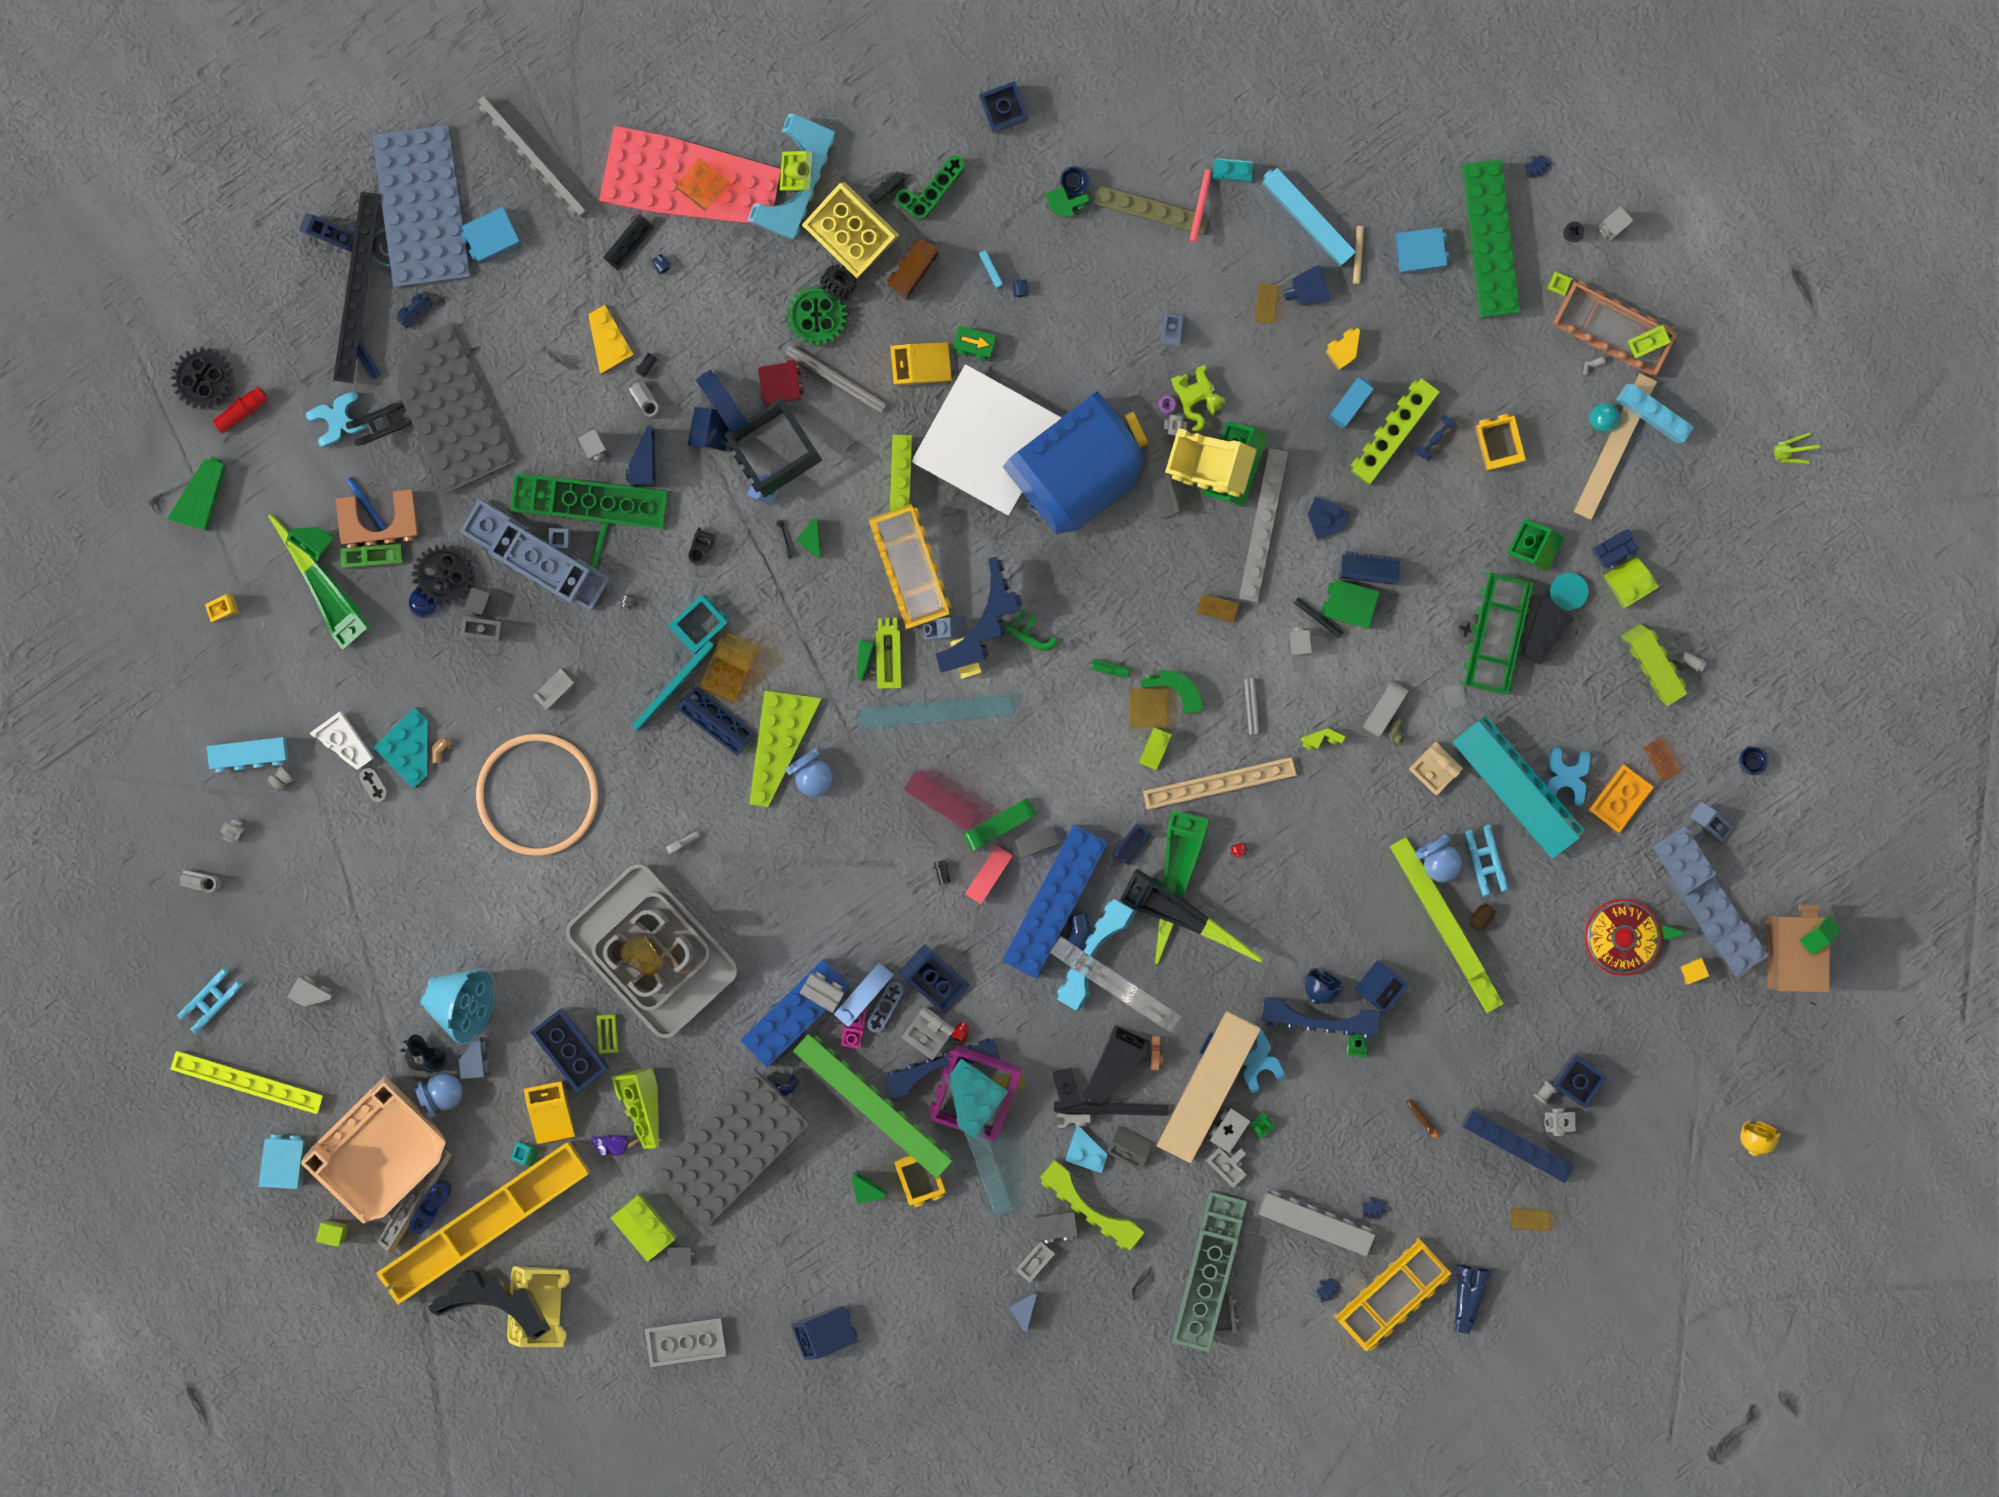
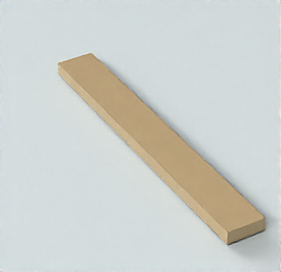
M1639 373L1634 385L1650 396L1657 381ZM1624 406L1620 412L1621 423L1615 431L1610 433L1573 511L1589 520L1592 519L1640 418Z
M1293 757L1145 790L1143 795L1146 808L1149 810L1297 776Z

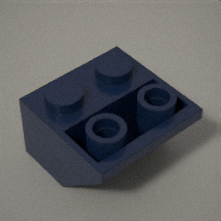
M1377 960L1354 988V991L1386 1015L1409 984Z

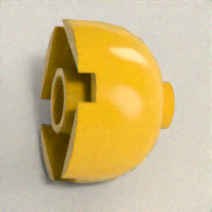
M1745 1121L1740 1139L1748 1152L1754 1156L1772 1152L1776 1148L1781 1135L1780 1133L1776 1134L1777 1129L1763 1122L1756 1121L1755 1125L1750 1124L1751 1121Z

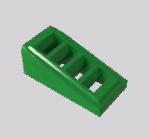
M860 639L858 642L857 677L858 680L863 681L874 644Z

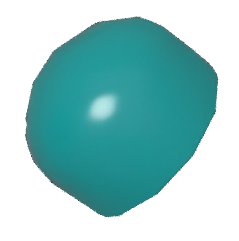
M1601 403L1593 408L1589 421L1594 429L1608 434L1618 428L1621 423V415L1613 405Z

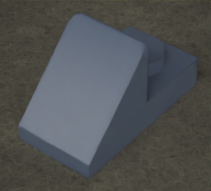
M1164 313L1161 343L1180 345L1183 316Z

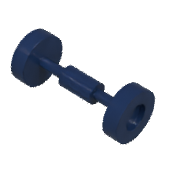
M1446 415L1440 418L1445 426L1440 432L1437 431L1429 440V445L1425 449L1420 446L1414 449L1427 462L1432 459V456L1428 453L1429 449L1439 442L1445 430L1450 428L1452 431H1455L1458 428V425Z

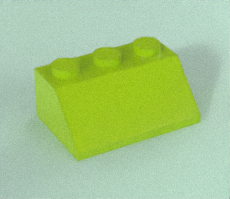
M641 1193L611 1217L612 1221L647 1262L677 1237Z

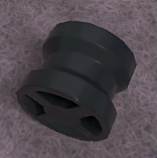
M1575 221L1570 222L1563 230L1564 238L1569 242H1577L1584 234L1583 226Z

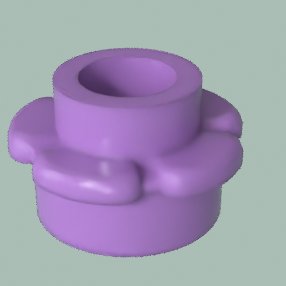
M1169 395L1163 396L1158 402L1160 411L1163 414L1175 412L1176 399Z

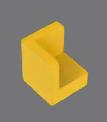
M1696 958L1692 962L1681 966L1685 978L1684 983L1687 985L1709 976L1702 958Z

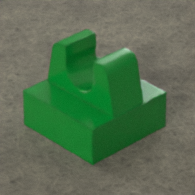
M1264 1112L1249 1123L1261 1139L1276 1127Z

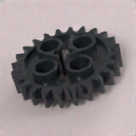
M201 347L200 352H198L196 348H193V354L186 351L187 357L185 358L180 355L179 357L182 362H175L178 369H172L176 376H172L171 379L176 380V383L171 386L178 388L174 393L176 395L182 394L179 400L183 401L186 399L185 404L187 406L192 403V407L196 409L199 404L200 409L204 410L206 404L209 409H212V403L219 406L218 400L225 401L223 395H230L227 388H233L229 384V381L234 380L233 377L229 376L233 370L227 369L230 363H223L226 357H219L220 352L216 351L212 354L211 348L205 352L204 347ZM202 360V369L196 370L195 363ZM218 370L220 376L218 379L213 380L211 374L213 371ZM200 375L206 378L205 382L199 379ZM188 377H192L194 380L190 387H187L185 384ZM198 386L197 392L193 393L194 389ZM208 386L210 393L207 396H203L202 389Z
M443 544L442 549L435 545L434 551L429 547L427 549L428 554L421 552L423 559L417 557L416 562L418 564L413 565V569L417 570L412 572V576L417 577L412 581L413 584H418L415 591L421 590L420 597L426 595V602L433 599V605L440 601L441 607H443L444 602L451 606L452 600L458 604L459 597L465 599L464 592L469 594L470 589L468 587H472L474 584L470 581L475 577V575L470 574L473 572L474 567H468L471 564V560L465 561L466 554L460 556V549L454 552L453 546L446 550L445 544ZM445 559L450 560L452 565L449 567L444 566L442 561ZM434 561H437V562H438L439 568H438V566L434 563ZM432 568L435 574L428 575L425 569ZM441 572H442L443 575H444V574H447L446 580H445V578H444L443 576L440 577V573H441ZM458 576L461 582L454 583L451 577ZM440 584L444 587V591L439 592L434 586Z

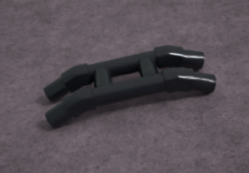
M402 400L363 417L346 422L347 429L357 428L366 424L370 432L366 436L355 439V445L358 447L369 444L413 424L410 417L394 424L389 415L404 407ZM382 417L387 427L377 431L373 420Z

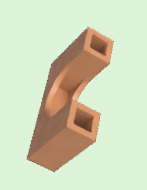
M410 489L393 492L395 517L392 524L381 532H371L364 528L360 520L358 498L355 496L337 498L336 508L341 545L346 546V548L358 547V544L364 543L365 546H375L380 541H384V544L396 543L397 539H403L404 542L414 541L415 537H420L415 491Z

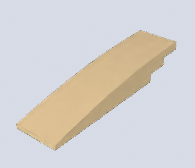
M1228 1011L1225 1012L1157 1143V1147L1189 1163L1192 1162L1261 1029L1260 1027Z

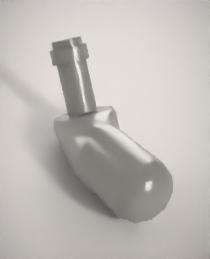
M1602 356L1586 361L1583 364L1585 366L1583 375L1588 374V367H1598L1605 364L1606 358Z

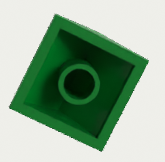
M855 1171L851 1178L857 1204L885 1198L886 1190Z

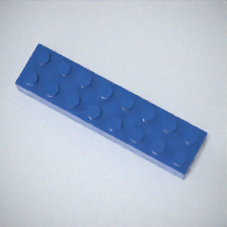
M1075 825L1072 826L1004 955L1003 962L1035 979L1037 978L1108 842Z

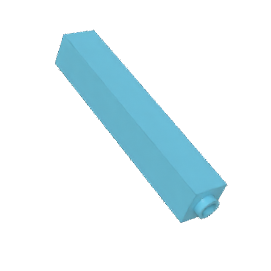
M1278 168L1274 171L1270 169L1263 176L1262 184L1340 267L1355 254V250Z

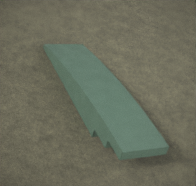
M1209 1192L1174 1330L1173 1343L1206 1352L1210 1351L1247 1201Z

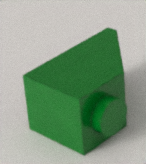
M319 527L290 529L287 540L318 562L332 546L333 537L327 530H322Z

